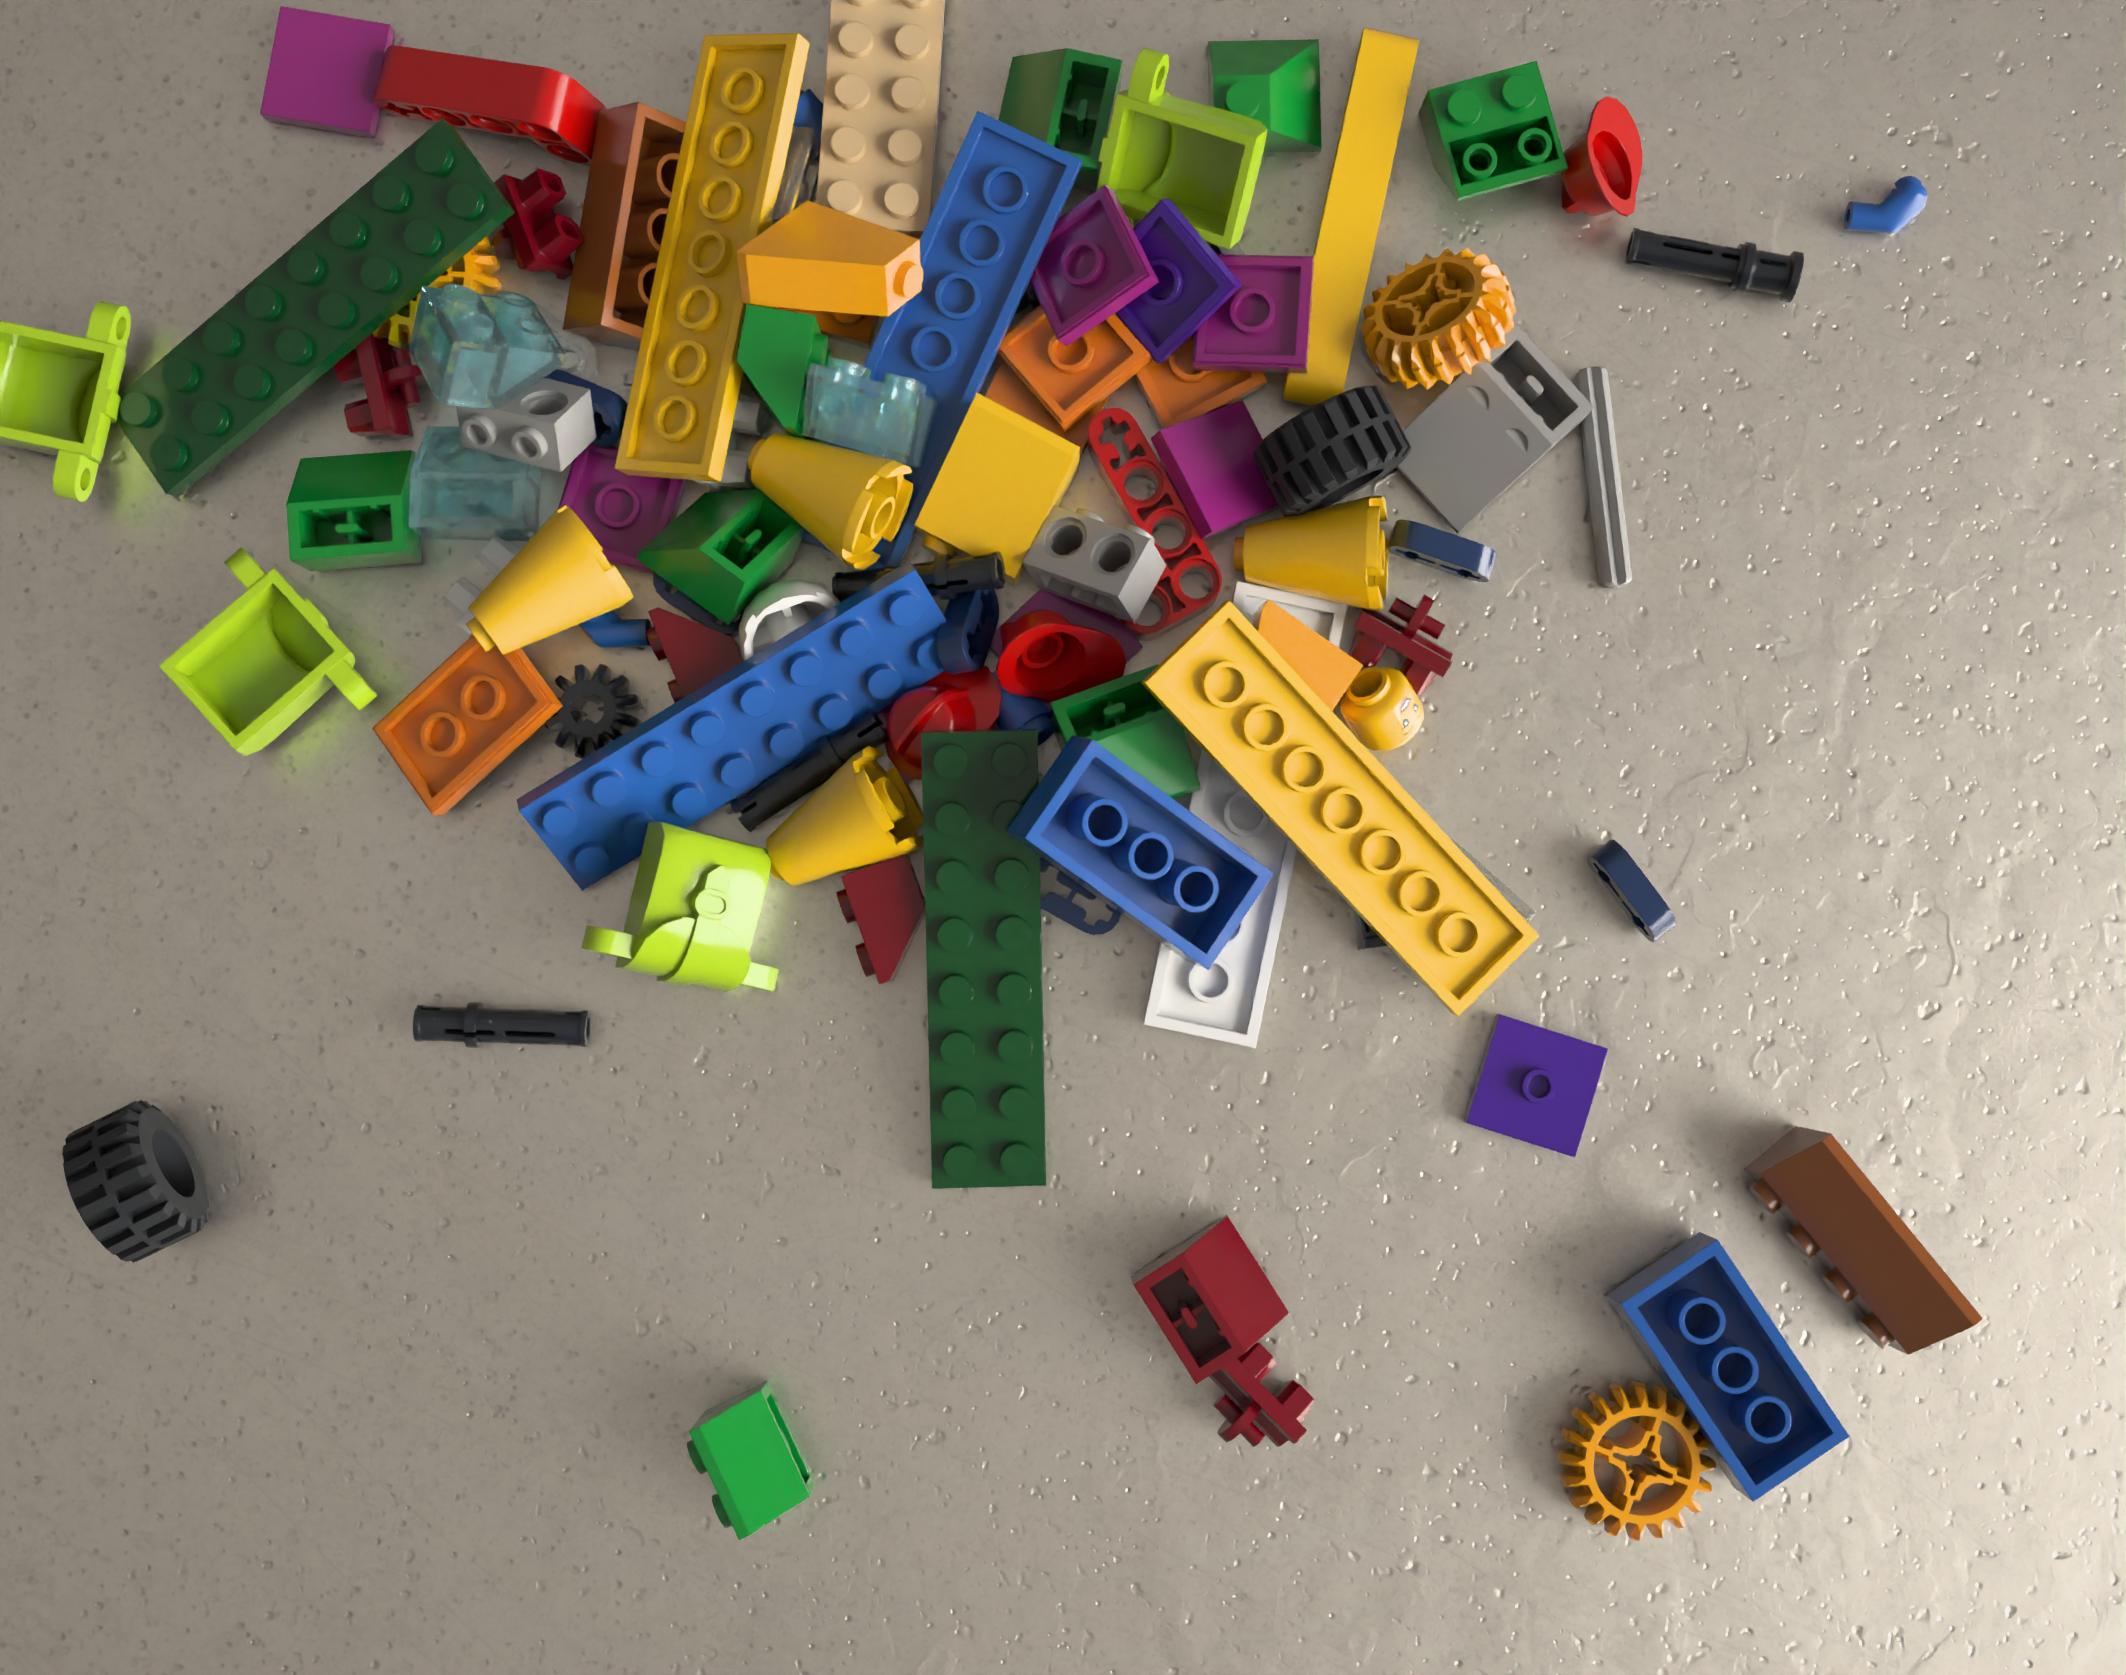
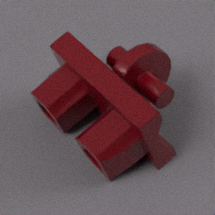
M537 169L523 180L503 174L494 184L515 213L502 223L504 228L493 237L492 243L496 254L505 260H516L519 269L528 271L547 270L555 273L558 279L566 280L572 275L573 270L570 255L584 242L579 225L571 217L558 213L555 215L552 208L563 200L567 194L561 178L557 174L542 169Z
M372 333L334 365L335 374L340 383L349 387L364 382L367 395L366 399L345 404L344 414L347 427L351 433L361 437L383 434L397 441L413 437L407 408L421 405L418 388L431 383L432 375L430 368L425 365H412L408 349L394 351L393 347L388 343V338L378 339Z
M1424 594L1416 607L1397 597L1392 603L1388 612L1405 621V626L1378 610L1362 608L1354 625L1357 631L1355 632L1348 655L1366 668L1376 667L1387 646L1406 656L1399 671L1406 677L1416 695L1420 696L1433 682L1436 675L1444 677L1452 664L1451 658L1453 653L1416 633L1419 629L1438 639L1445 627V624L1427 615L1434 599Z
M1259 1342L1254 1344L1246 1353L1209 1376L1225 1392L1213 1404L1226 1418L1217 1434L1226 1443L1241 1434L1253 1447L1257 1446L1265 1435L1277 1447L1282 1446L1287 1441L1295 1444L1307 1431L1301 1422L1305 1419L1315 1399L1294 1380L1285 1382L1274 1396L1266 1389L1261 1380L1277 1363L1274 1357Z

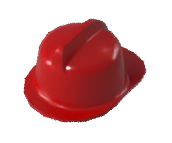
M1607 96L1596 102L1591 113L1587 133L1564 151L1568 169L1566 172L1561 173V177L1563 180L1562 208L1566 213L1573 214L1582 211L1587 215L1597 216L1615 210L1618 214L1625 217L1634 213L1636 191L1642 169L1643 154L1641 140L1635 122L1627 108L1617 99Z
M1047 609L1035 610L1021 616L1014 623H1003L1000 629L1003 644L1002 653L997 662L996 674L999 684L1011 694L1056 701L1118 679L1124 675L1127 662L1124 650L1113 636L1096 629L1073 625L1060 613Z
M983 665L982 669L978 671L950 674L945 670L916 689L906 692L895 701L886 720L891 749L888 743L884 744L888 758L898 771L911 779L922 780L921 731L991 729L999 716L1002 696L999 682L990 669Z

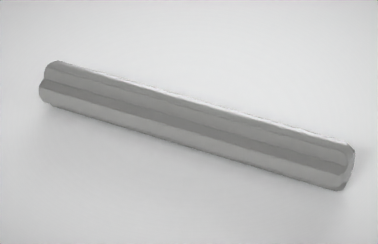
M1602 366L1586 367L1576 373L1575 384L1577 389L1595 407L1580 423L1599 584L1605 588L1622 587L1631 582L1632 571L1608 371Z

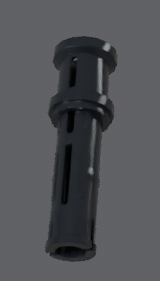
M1633 228V232H1631L1625 257V264L1647 266L1728 282V287L1733 289L1734 292L1743 294L1746 289L1773 293L1778 294L1781 301L1789 303L1796 294L1804 262V254L1798 251H1793L1788 256L1757 250L1756 244L1751 242L1740 243L1737 248L1687 238L1657 234L1640 230L1639 228Z

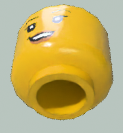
M1369 667L1359 671L1340 699V711L1344 719L1364 747L1373 751H1388L1403 746L1417 733L1424 718L1423 705L1402 672L1391 667Z

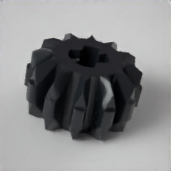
M583 664L576 665L574 670L575 684L559 675L555 679V683L564 691L561 698L557 697L563 707L559 709V713L554 714L544 723L548 729H562L557 735L555 744L565 749L575 743V756L580 759L590 755L593 745L595 751L607 745L609 740H615L622 736L623 733L620 731L623 726L633 729L641 724L640 719L626 714L627 710L634 709L641 704L640 697L636 694L623 695L629 687L630 680L624 675H619L610 681L611 669L603 664L598 665L592 678L586 666ZM589 701L597 705L602 702L604 704L603 707H598V710L604 714L597 723L588 719L582 721V717L588 716L582 709Z

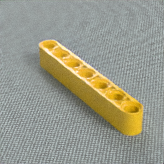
M1366 27L1363 28L1313 252L1314 275L1307 373H1287L1282 400L1315 406L1343 392L1419 42L1417 38Z

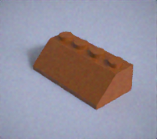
M640 102L599 111L580 222V231L584 242L575 252L562 330L608 346L639 350L686 122Z
M1795 1126L1744 1168L1755 1182L1749 1187L1754 1197L1771 1214H1774L1777 1210L1791 1226L1786 1231L1790 1241L1808 1259L1814 1255L1828 1271L1822 1277L1826 1285L1845 1304L1852 1300L1865 1316L1859 1321V1324L1880 1348L1884 1349L1886 1346H1890L1909 1355L1967 1330L1983 1319L1831 1133Z

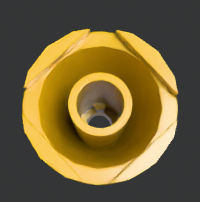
M774 433L767 439L759 440L753 447L748 459L752 483L845 564L859 570L868 568L880 558L881 555L872 550L881 538L892 542L906 515L913 492V483L904 479V474L912 473V470L909 466L898 460L781 433Z
M1383 495L1368 496L1310 510L1298 516L1282 517L1246 526L1244 537H1236L1234 541L1235 571H1244L1247 583L1368 610H1383L1384 604L1382 599H1386L1388 580V538H1385L1384 530H1379V522L1388 521L1385 498Z
M565 505L548 518L471 603L468 609L474 618L468 621L466 626L486 652L496 646L504 655L620 608L634 597L615 566L611 567L601 550L603 549L574 511Z
M867 746L856 752L767 837L766 848L771 859L770 873L778 881L785 880L790 885L797 886L914 852L924 845V837L918 836L916 827L923 824V814L918 802L896 767L885 771L876 761L884 756L881 751Z

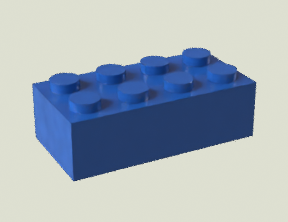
M1071 736L1006 831L1180 957L1207 970L1210 969L1274 874L1093 739Z
M1699 1232L1606 1295L1672 1396L1677 1398L1686 1407L1685 1415L1694 1420L1699 1426L1697 1433L1711 1444L1708 1450L1732 1486L1752 1502L1850 1437L1718 1239Z

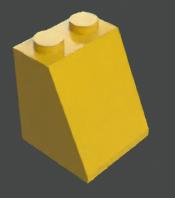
M977 393L914 524L917 535L924 538L921 546L934 555L950 554L952 557L956 555L960 558L991 554L998 551L1004 561L1006 582L1016 587L1026 569L1022 563L1053 506L1059 507L1079 471L1080 447Z

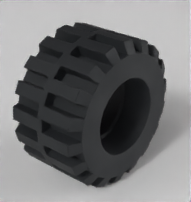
M1375 385L1347 390L1293 417L1262 440L1254 451L1253 458L1283 515L1289 517L1330 506L1363 489L1402 463L1412 447L1381 388Z
M134 1101L68 1134L65 1139L66 1145H63L62 1155L65 1178L71 1198L88 1229L111 1254L116 1255L125 1262L132 1261L134 1263L205 1228V1223L208 1222L209 1203L202 1170L184 1135L159 1108L150 1105L147 1101Z

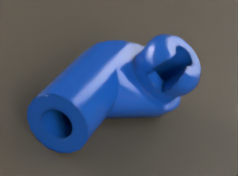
M1905 176L1895 182L1896 188L1891 191V194L1881 204L1850 201L1845 210L1844 228L1846 230L1887 234L1899 232L1924 209L1927 200L1926 188L1923 187L1918 178Z
M612 610L578 624L599 647L651 646L646 634V630L652 628L649 619H620L615 611Z

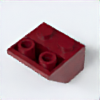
M1228 1215L1131 1276L1134 1287L1196 1384L1246 1353L1289 1314Z

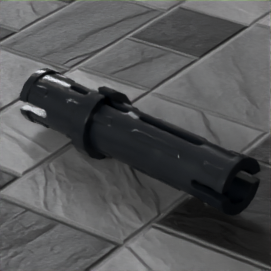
M998 551L991 554L952 558L950 554L936 555L934 561L913 564L931 595L939 596L941 600L955 599L957 593L994 588L1003 589V585L1006 582L1004 561ZM899 566L845 573L836 572L832 578V593L842 602Z
M871 709L865 716L833 737L829 738L826 734L818 739V747L740 798L730 802L735 814L742 813L738 820L749 832L756 829V826L827 781L856 752L867 746L877 748L883 743L889 742L887 728H881V725L884 724L882 720Z
M469 1002L466 1008L417 1005L413 1016V1037L416 1042H465L468 1048H479L482 1043L588 1047L591 1037V1013L589 1010L484 1008L481 1002Z

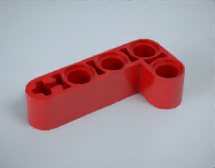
M393 45L387 47L372 103L378 108L410 120L436 124L443 118L454 127L530 138L550 154L578 164L591 163L599 111L606 110L604 104L576 80L553 69Z
M1108 408L1096 414L1089 425L1088 450L1127 523L1145 530L1151 536L1153 530L1159 525L1172 524L1181 531L1183 536V542L1173 549H1164L1154 543L1167 565L1148 599L1160 607L1162 613L1160 620L1153 625L1143 626L1120 618L1123 626L1137 640L1150 641L1177 628L1212 607L1221 590L1222 576L1137 421L1129 412L1121 408ZM1110 429L1114 435L1124 433L1122 451L1128 461L1120 468V455L1111 442L1102 445L1104 430ZM1137 475L1145 476L1154 483L1156 491L1150 498L1144 500L1135 499L1126 492L1125 483L1131 477ZM1191 572L1200 573L1209 581L1210 592L1202 598H1191L1181 590L1180 579L1185 574Z

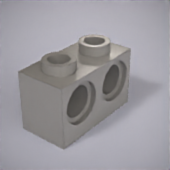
M491 365L454 398L462 446L465 448L562 472L596 439L591 391L588 388Z
M1055 505L1022 562L1041 590L1136 623L1167 566L1154 545V538L1145 530L1130 524L1120 528L1106 523L1099 515L1090 510L1078 508L1076 512ZM1078 548L1075 552L1069 554L1072 550ZM1127 564L1123 569L1116 571L1120 566Z

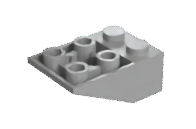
M1518 323L1504 335L1505 346L1490 350L1491 362H1478L1472 366L1471 375L1463 372L1403 430L1412 448L1406 458L1396 468L1456 533L1460 532L1548 453L1595 408Z

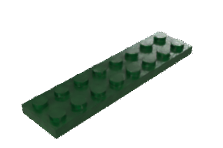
M441 118L119 395L121 397V404L116 420L164 492L168 495L179 497L507 220L515 211L455 128Z
M1038 730L921 731L932 1189L1046 1186L1040 856L1006 832L1039 784Z

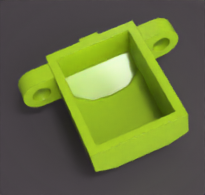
M1143 48L1134 64L1129 89L1121 91L1116 95L1109 133L1103 137L1098 161L1102 162L1096 191L1105 184L1115 191L1132 228L1135 219L1141 221L1161 199L1169 198L1206 242L1230 249L1241 240L1268 129L1262 122L1250 117L1171 96L1169 92L1164 91L1169 69L1168 54Z
M104 301L98 302L91 313L86 338L0 320V444L57 455L53 473V490L58 497L84 502L93 490L98 466L102 462L110 424L116 422L121 404L118 390L127 356L126 347L131 329V316L126 306Z
M242 547L225 560L224 563L248 590L159 665L234 750L244 756L260 751L275 740L334 684L360 711L378 696L354 669L355 657L353 653L328 627V621L308 598L303 600L275 568L267 573Z
M649 822L624 931L618 932L586 925L581 948L617 957L616 968L656 976L658 982L671 985L688 986L691 984L723 992L732 991L739 985L774 992L779 969L752 963L749 958L750 947L770 875L771 859L767 849L664 822Z

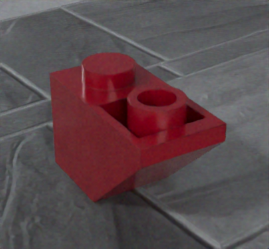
M659 607L648 611L654 627L646 630L650 645L658 661L668 659L675 679L667 682L674 703L744 661L741 655V646L733 637Z
M908 854L887 859L841 876L845 889L836 892L847 924L857 921L864 940L863 943L855 945L866 977L876 974L879 984L894 981L925 916V899Z

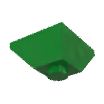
M1319 39L1208 41L1209 106L1241 114L1262 122L1268 129L1263 153L1321 152Z

